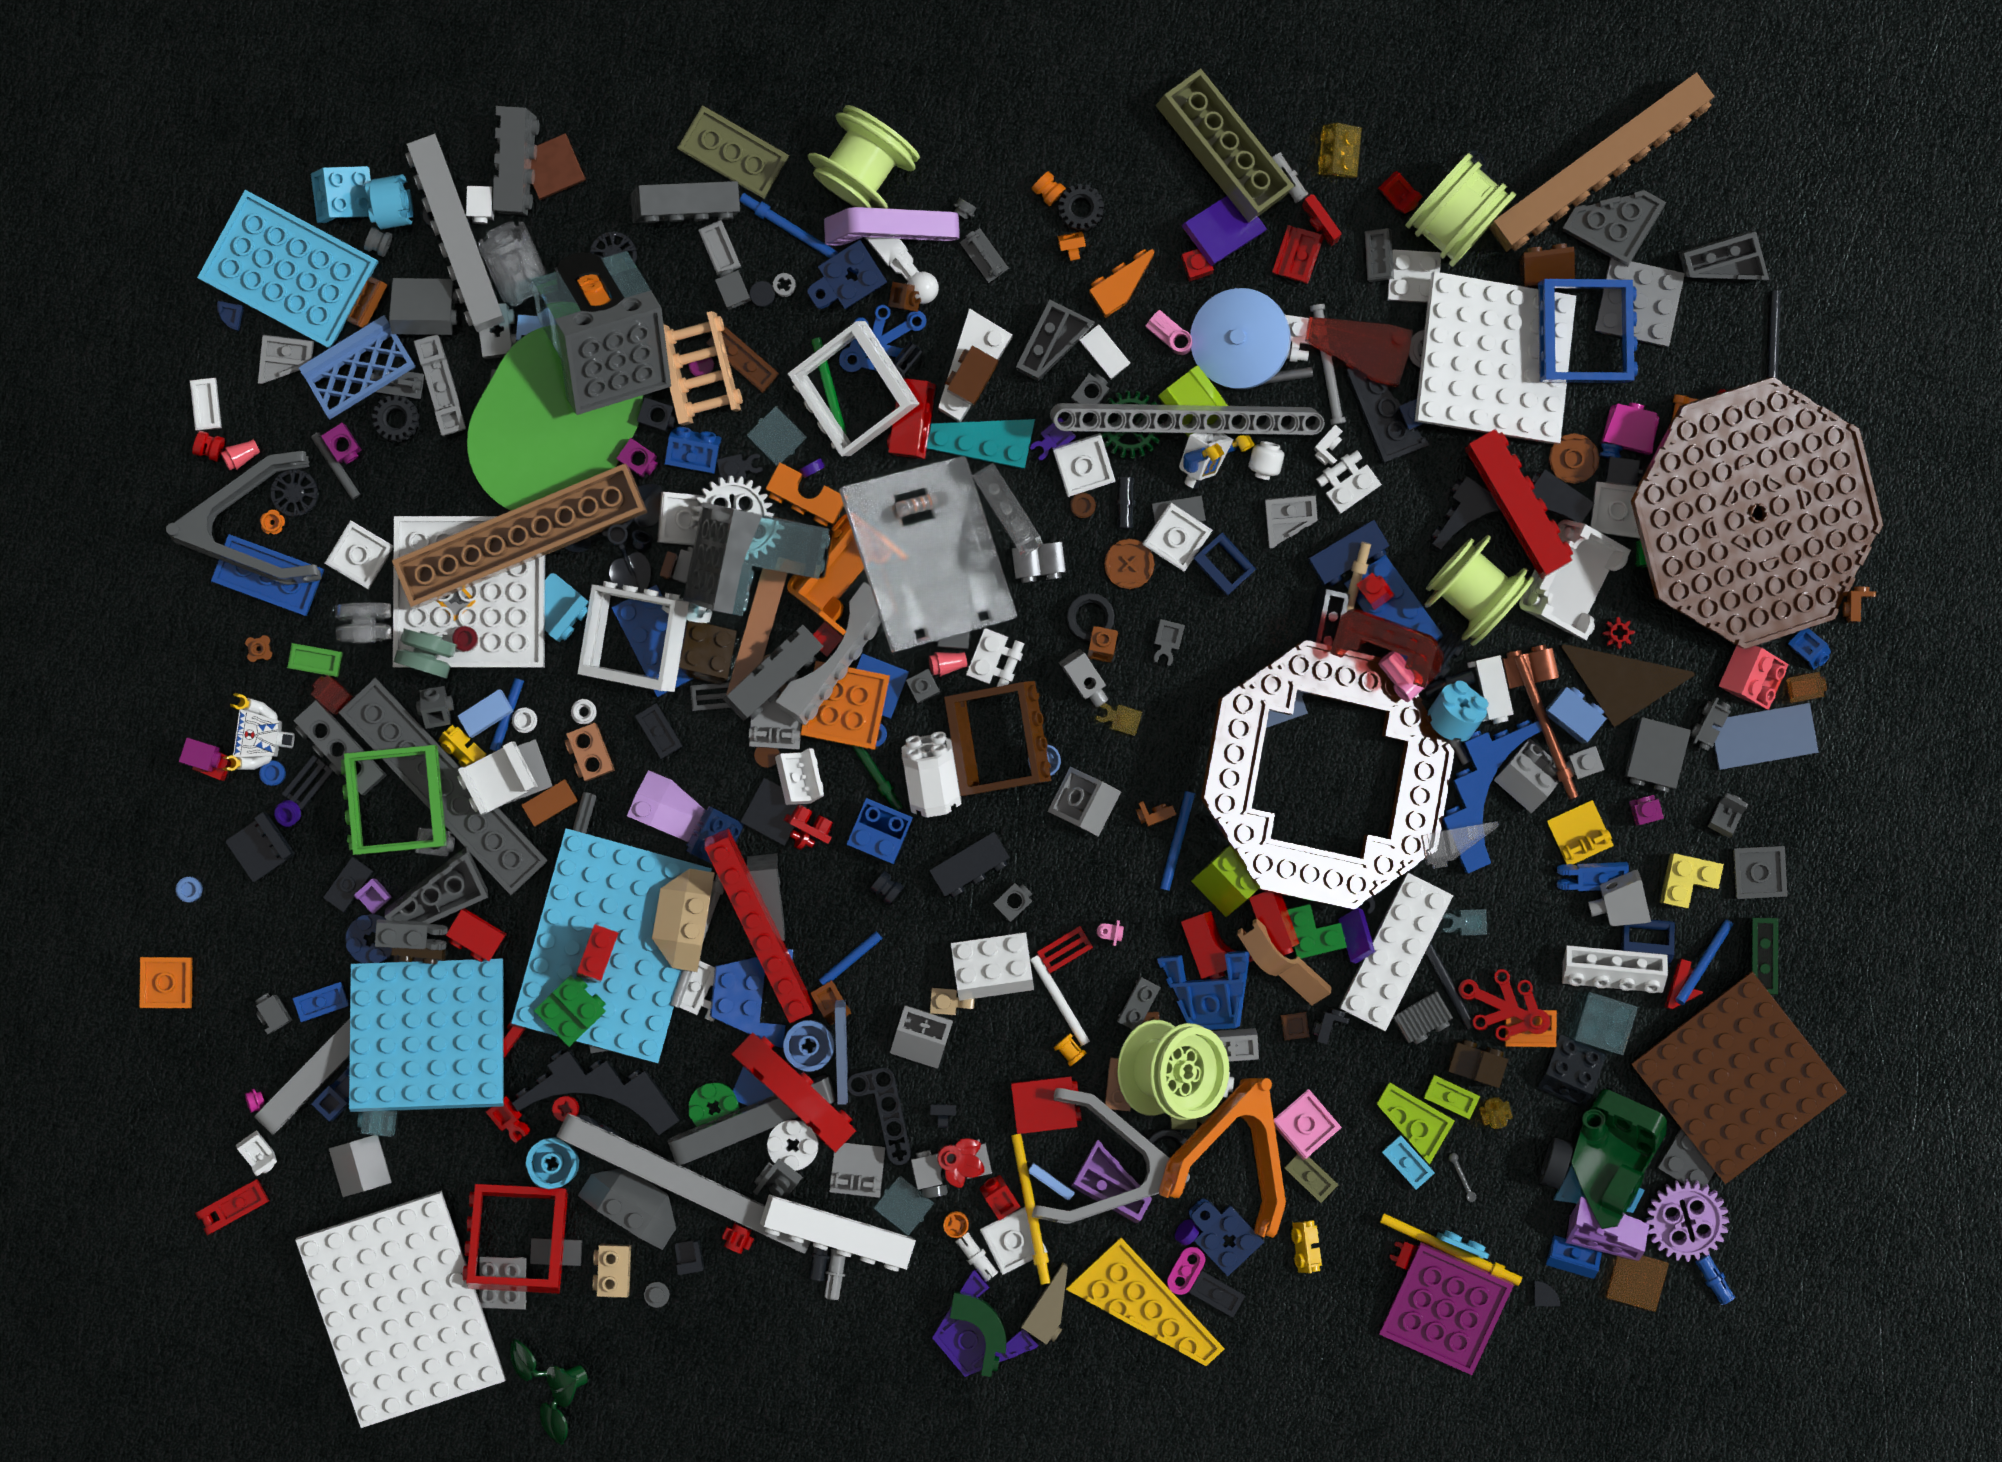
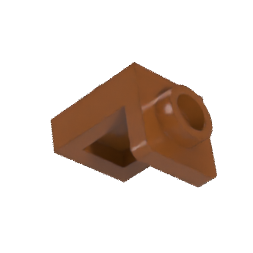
M1854 587V591L1848 593L1847 602H1843L1842 614L1843 617H1846V623L1861 621V598L1876 597V592L1869 591V587Z

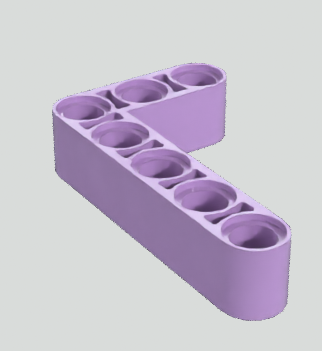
M854 207L847 208L824 219L825 244L831 246L845 245L862 237L954 241L960 239L959 214L956 212Z

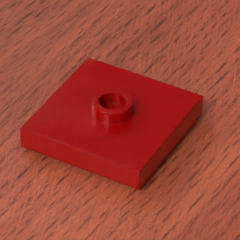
M1314 194L1305 198L1302 208L1310 217V223L1317 232L1320 231L1328 244L1333 246L1341 237L1340 230Z

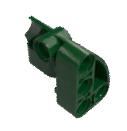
M1607 1089L1600 1091L1591 1109L1583 1115L1582 1129L1572 1159V1167L1580 1187L1601 1229L1618 1227L1642 1184L1645 1170L1666 1135L1667 1126L1666 1118L1658 1111ZM1595 1124V1125H1598V1126H1597V1127H1591V1126H1589V1125Z

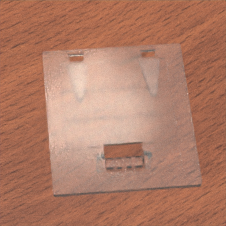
M965 456L847 485L839 489L891 652L912 648L1017 617ZM925 488L927 495L895 502V495ZM929 509L932 510L934 519L903 527L901 518ZM987 611L990 619L980 621L978 613ZM924 629L927 637L916 639L914 631Z

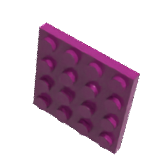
M1420 1242L1380 1329L1379 1335L1473 1375L1514 1283Z

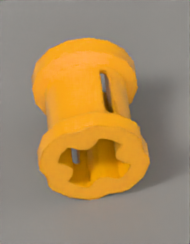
M1071 1033L1054 1046V1049L1056 1051L1059 1050L1067 1059L1070 1067L1086 1054V1051L1081 1050L1074 1042Z

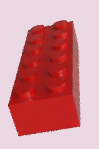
M1494 429L1471 442L1465 450L1542 580L1568 565L1573 560L1571 558L1573 551L1566 541L1562 542L1558 536L1560 529L1553 519L1551 521L1548 519L1545 513L1548 509L1541 498L1537 499L1532 490L1535 487L1528 476L1524 477L1519 469L1522 467L1521 462L1515 454L1511 455L1507 449L1509 445L1507 438L1503 432L1498 433Z

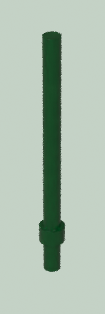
M852 746L878 786L876 789L881 797L884 796L892 809L898 811L903 808L892 791L894 790L889 780H885L866 749Z

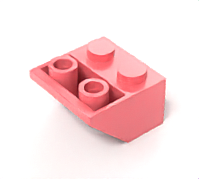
M1736 646L1719 687L1739 698L1769 710L1789 664L1761 647L1753 646L1743 649Z

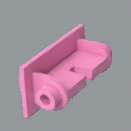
M1116 920V925L1104 923L1098 926L1097 934L1103 939L1113 940L1112 945L1116 946L1117 941H1122L1124 927L1119 926L1120 921Z

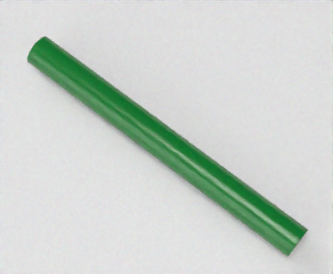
M821 337L811 340L814 353L823 347ZM826 360L818 368L828 405L834 418L844 433L847 434Z

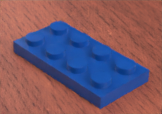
M230 534L224 545L280 568L311 565ZM221 560L218 561L211 580L214 583L307 616L320 582L319 580L284 585ZM317 567L318 570H320L322 577L324 569Z
M1386 555L1368 566L1362 580L1371 573H1374L1376 577L1380 575L1395 596L1376 610L1372 608L1360 590L1358 591L1356 601L1392 651L1397 650L1407 662L1442 638L1443 634ZM1351 579L1344 583L1348 590Z
M657 585L649 588L650 590L659 591V596L663 597ZM627 599L612 607L646 676L659 678L669 613L662 609L663 605ZM677 675L675 688L694 678ZM654 690L657 697L669 692Z

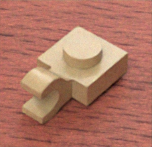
M932 988L930 1013L956 1015V1008L974 1009L975 999L959 1001L957 990Z

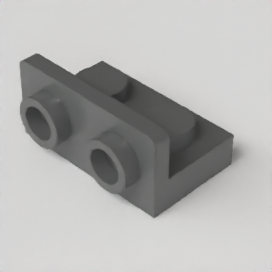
M778 1159L774 1165L769 1162L754 1181L758 1186L753 1193L757 1195L763 1186L766 1185L774 1196L786 1199L803 1177L781 1159Z

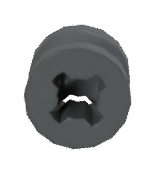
M373 226L366 238L364 250L369 252L372 250L376 251L379 256L384 257L389 249L392 234L389 232L382 233Z

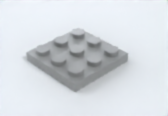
M1610 258L1606 279L1633 280V286L1637 290L1636 301H1633V311L1637 313V324L1634 327V336L1637 337V341L1668 348L1685 273L1632 261L1627 267ZM1603 289L1595 332L1622 337L1621 289Z

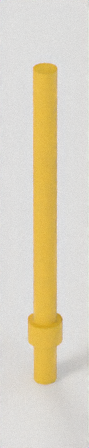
M1016 1134L1011 1137L1035 1254L1032 1255L1034 1265H1037L1040 1284H1049L1048 1254L1044 1252L1038 1219L1032 1217L1033 1209L1036 1206L1022 1135Z
M1383 1214L1380 1223L1490 1272L1492 1275L1510 1281L1514 1285L1519 1286L1522 1280L1521 1276L1506 1270L1505 1266L1497 1262L1493 1264L1387 1214Z

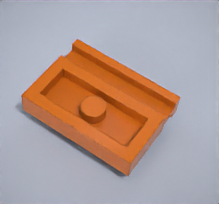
M1543 1010L1550 1018V1026L1543 1034H1533L1530 1031L1511 1036L1509 1040L1505 1041V1046L1556 1047L1557 1010ZM1512 1017L1505 1020V1026L1510 1027L1523 1022V1020ZM1535 1017L1533 1024L1535 1026L1541 1025L1542 1019ZM1505 1029V1037H1507L1508 1030Z

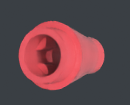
M253 439L249 442L226 447L225 451L221 452V456L229 470L234 468L237 470L252 457L259 454L260 450Z
M935 652L934 655L929 656L931 673L941 677L960 668L967 667L965 652Z

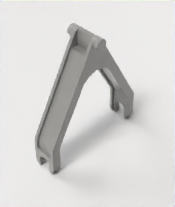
M1056 1088L1054 1092L1055 1101L1087 1107L1138 1150L1145 1159L1147 1174L1143 1184L1134 1190L1072 1211L1036 1205L1033 1209L1032 1217L1070 1224L1159 1194L1165 1168L1170 1158L1095 1095ZM1188 1173V1176H1187V1179H1186V1183H1187V1182L1189 1181V1179H1190L1189 1173Z

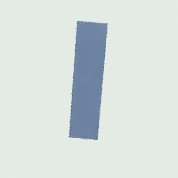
M835 1000L838 1104H847L846 1002L844 1000Z

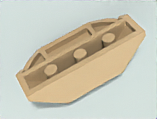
M688 869L660 889L652 939L674 969L698 972L714 872Z

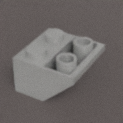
M1530 738L1494 779L1497 784L1530 813L1551 794L1559 783L1556 774L1558 770L1553 758Z
M905 1005L890 1053L938 1069L953 1020Z

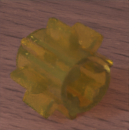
M1499 1097L1486 1100L1485 1107L1480 1108L1483 1124H1489L1493 1129L1506 1126L1508 1119L1513 1118L1509 1102H1503Z

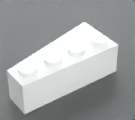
M969 309L949 375L952 371H958L961 365L958 360L964 349L970 350L972 345L999 361L1012 340V334ZM946 384L938 407L939 411L955 421L961 422L971 405L947 392L949 385Z

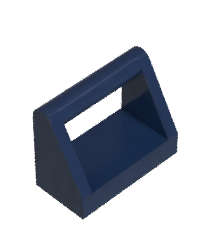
M1223 532L1193 558V561L1226 596L1256 570ZM1218 543L1245 571L1233 584L1205 556Z
M1651 919L1649 923L1623 925L1620 951L1667 955L1668 967H1670L1674 957L1675 922ZM1629 927L1668 931L1666 945L1629 942Z

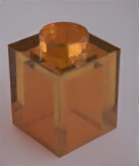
M1820 672L1786 679L1791 703L1825 697L1824 692L1827 691L1824 676L1820 677Z

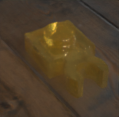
M1106 703L1100 706L1108 711V715L1104 718L1096 716L1097 721L1102 723L1112 721L1111 729L1132 736L1136 735L1143 712L1122 705H1118L1117 711L1112 710L1111 706Z

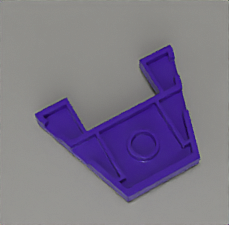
M974 1270L960 1292L979 1297L989 1289V1286ZM951 1306L932 1338L966 1377L982 1370L986 1341L981 1330L973 1323L950 1318ZM1021 1329L1006 1342V1354L995 1352V1356H999V1362L1033 1350L1038 1347V1344L1026 1330Z

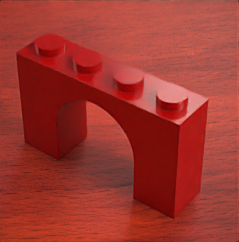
M1265 891L1249 897L1256 918L1266 926L1267 934L1275 948L1282 955L1294 952L1292 947L1298 945L1299 941L1282 894ZM1211 911L1182 921L1181 923L1201 979L1210 976V979H1218L1225 976L1224 971L1227 970L1225 954L1235 952L1236 950L1228 947L1221 939ZM1250 955L1249 962L1254 961Z

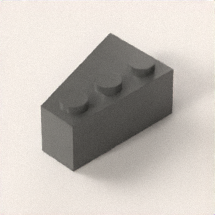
M1748 231L1678 252L1685 277L1769 280L1756 231Z
M1049 300L1016 366V371L1039 381L1094 326L1095 322Z
M776 853L747 856V867L782 940L785 941L780 877L777 866L778 855Z

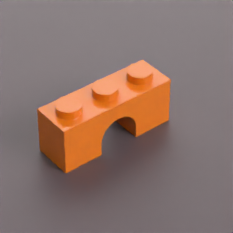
M779 462L766 487V490L770 493L769 498L781 504L785 500L793 504L792 510L802 515L806 512L814 515L813 520L825 527L828 523L834 526L847 501V497L825 485L817 497L812 499L802 497L798 492V485L802 479V474Z

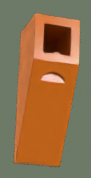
M1146 249L1140 251L1133 256L1134 261L1127 266L1125 263H1122L1112 270L1113 275L1107 279L1102 276L1091 283L1093 288L1089 290V294L1105 318L1127 304L1154 256L1153 249L1148 252Z

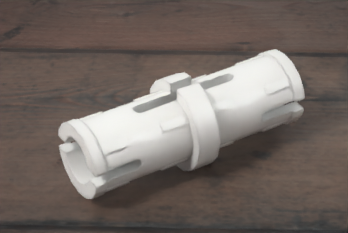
M969 1232L955 1241L969 1258V1264L975 1266L985 1282L990 1280L991 1276L994 1277L998 1273L985 1256L986 1252L984 1249L981 1250L969 1235Z

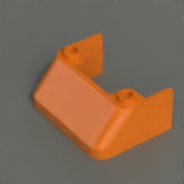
M848 513L837 521L791 577L787 589L820 618L844 635L847 631L836 623L842 616L844 608L843 603L838 599L870 561L876 565L884 563L889 559L891 553H894L903 561L907 559V556L883 535L854 514Z

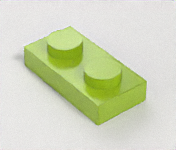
M1433 1075L1423 1098L1470 1119L1480 1096Z

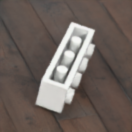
M1566 946L1562 962V984H1571L1573 986L1583 985L1597 988H1616L1625 991L1637 990L1649 993H1663L1668 976L1667 955Z

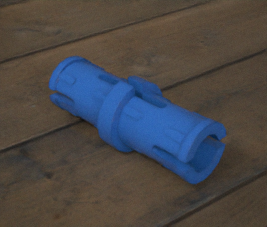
M1704 1255L1700 1257V1260L1695 1261L1706 1279V1285L1714 1291L1720 1304L1725 1305L1732 1301L1735 1296L1726 1284L1723 1272L1718 1270L1711 1256Z

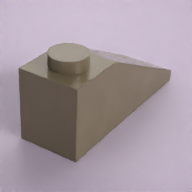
M1064 1262L1021 1325V1328L1045 1344L1049 1340L1054 1342L1062 1330L1059 1328V1325L1061 1324L1068 1269L1067 1264Z

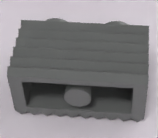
M1435 991L1394 1015L1393 1019L1406 1042L1411 1043L1413 1041L1416 1045L1427 1039L1426 1033L1435 1029L1436 1032H1439L1450 1025L1448 1021L1452 1019V1016L1438 992Z

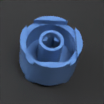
M801 1021L787 1032L783 1044L784 1053L787 1060L794 1067L803 1071L818 1070L824 1067L834 1054V1036L830 1029L819 1021ZM807 1038H810L811 1042L816 1043L812 1053H809L808 1049H803V1044L806 1043Z

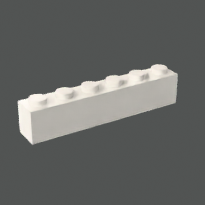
M773 1195L768 1196L760 1224L766 1227L765 1232L779 1236L780 1232L789 1234V1239L800 1243H803L804 1239L813 1241L814 1247L827 1250L828 1246L837 1249L836 1253L851 1257L853 1253L861 1256V1261L875 1264V1261L885 1263V1268L897 1272L899 1267L907 1270L916 1240L909 1236Z

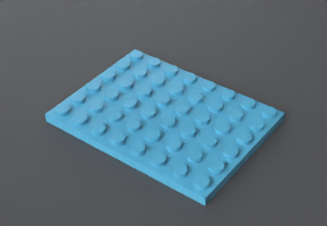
M565 829L511 1024L557 1036L534 1010L570 975L573 978L577 976L576 972L594 924L619 934L601 982L597 983L583 977L580 978L588 985L585 990L591 996L596 993L605 1002L606 1005L603 1009L606 1012L576 1042L658 1064L674 1008L670 1003L682 972L680 969L671 967L652 939L660 889L688 869L711 872L712 869Z

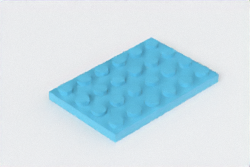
M245 190L197 278L325 347L331 348L379 261Z

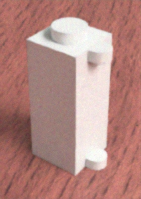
M1501 655L1467 663L1468 668L1475 667L1480 694L1488 701L1487 714L1483 721L1493 720L1494 724L1509 721L1508 716L1514 715Z

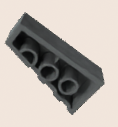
M496 106V115H501V123L499 127L495 128V138H497L498 145H500V150H497L494 155L495 169L499 170V175L494 176L493 210L498 214L528 216V209H531L533 204L530 185L534 184L535 171L531 169V161L537 157V145L534 144L535 135L539 133V120H536L537 117L526 108Z
M738 181L639 185L630 193L633 223L681 222L684 219L705 221L709 220V217L729 220L733 219V215L740 212Z
M804 625L800 626L727 694L723 700L743 721L748 717L753 720L763 711L761 705L766 700L771 703L780 695L779 688L784 683L788 685L791 681H794L799 676L796 672L804 666L807 669L817 659L814 655L824 646Z

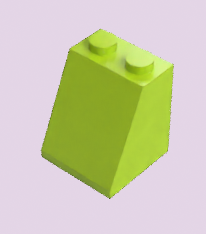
M1227 846L1192 880V883L1225 917L1258 890L1231 846Z

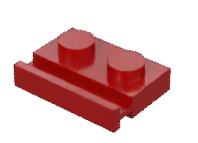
M1288 225L1272 273L1308 284L1324 236Z

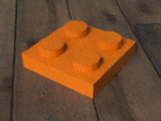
M140 957V1008H192V958Z

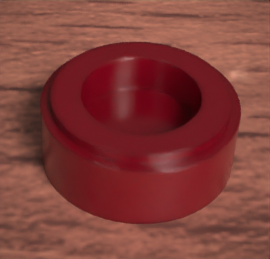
M462 626L453 633L452 642L457 644L456 648L460 651H471L478 644V634L471 627Z

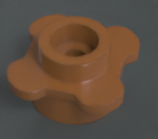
M263 635L257 639L249 637L246 640L245 644L249 650L247 655L249 661L255 662L257 659L269 660L272 657L269 645L270 638ZM258 646L261 647L260 651H257Z

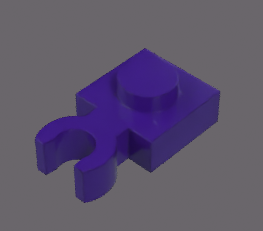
M1061 417L1057 419L1058 422H1064ZM1052 423L1041 432L1045 439L1033 442L1030 449L1033 450L1036 446L1043 447L1044 453L1038 457L1039 460H1043L1047 457L1051 447L1056 448L1068 444L1076 435L1073 431L1060 430Z

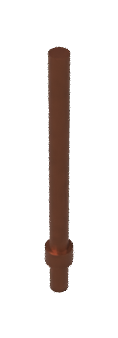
M1524 655L1514 658L1558 771L1556 774L1559 782L1562 781L1569 800L1576 798L1578 793L1571 778L1573 777L1571 768L1567 767Z

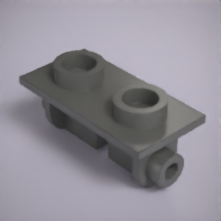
M980 228L975 232H970L960 242L988 283L1009 269Z
M374 369L371 381L381 379L384 371ZM407 372L376 392L421 399L425 375Z
M1714 698L1712 702L1707 701L1701 713L1705 715L1701 724L1696 723L1690 734L1693 737L1691 744H1696L1699 741L1701 742L1699 747L1707 751L1710 747L1714 746L1720 731L1712 728L1713 724L1715 723L1723 727L1731 712L1729 711L1731 707L1725 702H1721L1720 705L1717 704L1719 698Z
M1142 977L1138 981L1136 980L1135 983L1137 984L1122 1013L1118 1014L1117 1022L1132 1030L1142 1024L1161 988Z

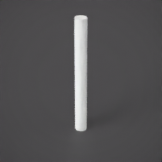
M1039 955L1030 959L1080 1045L1083 1046L1090 1042Z

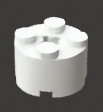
M787 1120L778 1124L771 1131L767 1143L768 1153L774 1163L781 1159L793 1170H800L807 1167L816 1157L819 1149V1139L812 1131V1128L808 1127L803 1120ZM787 1140H799V1143L797 1145L799 1150H789L787 1148V1146L789 1145V1142Z

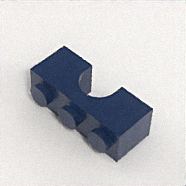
M350 1064L344 1073L334 1083L329 1085L312 1103L328 1121H333L349 1105Z

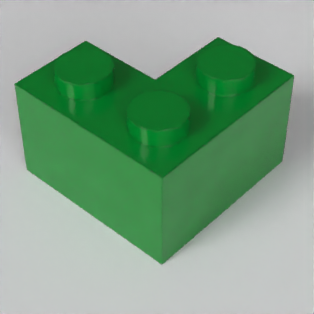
M1310 904L1287 909L1299 944L1293 947L1295 957L1298 956L1301 959L1347 948L1341 923L1316 928Z

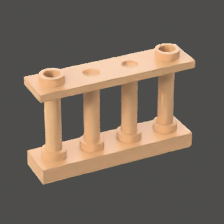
M712 311L707 312L709 322L676 331L664 325L671 387L669 388L678 424L683 426L693 423L692 417L695 416V413L730 404L731 410L740 411V404L743 403L740 390L735 388L721 331H724L723 320L721 316H717V313ZM712 331L715 346L683 355L676 354L674 344L678 340ZM718 356L721 370L690 379L682 378L680 368H683V365ZM724 380L727 391L726 395L693 404L688 402L686 392H689V389Z

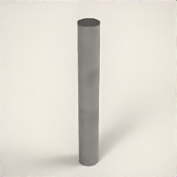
M1312 367L1280 371L1264 384L1313 377Z

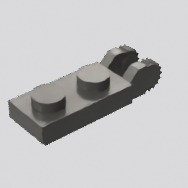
M378 919L376 920L374 944L375 947L446 949V941L427 939V933L445 935L448 928L443 925L427 924V922Z

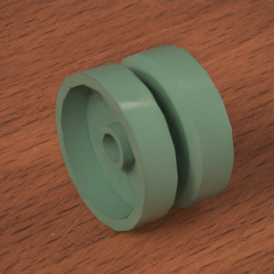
M404 628L400 641L405 645L414 647V650L411 652L405 649H398L393 662L447 678L451 666L447 662L437 660L436 658L437 655L447 658L454 657L457 644L442 640L443 637L424 631L415 632Z

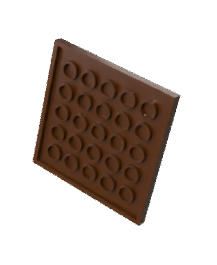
M1753 971L1631 1063L1725 1184L1847 1093Z

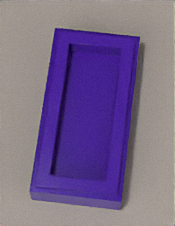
M1356 908L1338 919L1342 926L1351 962L1356 964L1375 953L1362 909Z

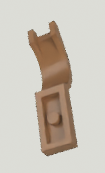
M1257 918L1253 920L1254 929L1248 933L1242 928L1238 930L1237 935L1256 964L1269 975H1279L1308 1003L1314 1005L1331 994V986L1298 956L1294 959H1288L1275 948L1267 934L1266 926Z

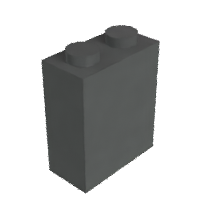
M393 278L389 316L392 334L452 335L453 325H457L458 313L457 310H454V305L459 304L454 281L452 279Z
M1643 717L1639 718L1624 777L1630 778L1629 783L1644 786L1645 782L1654 784L1655 790L1669 792V788L1676 789L1691 730Z

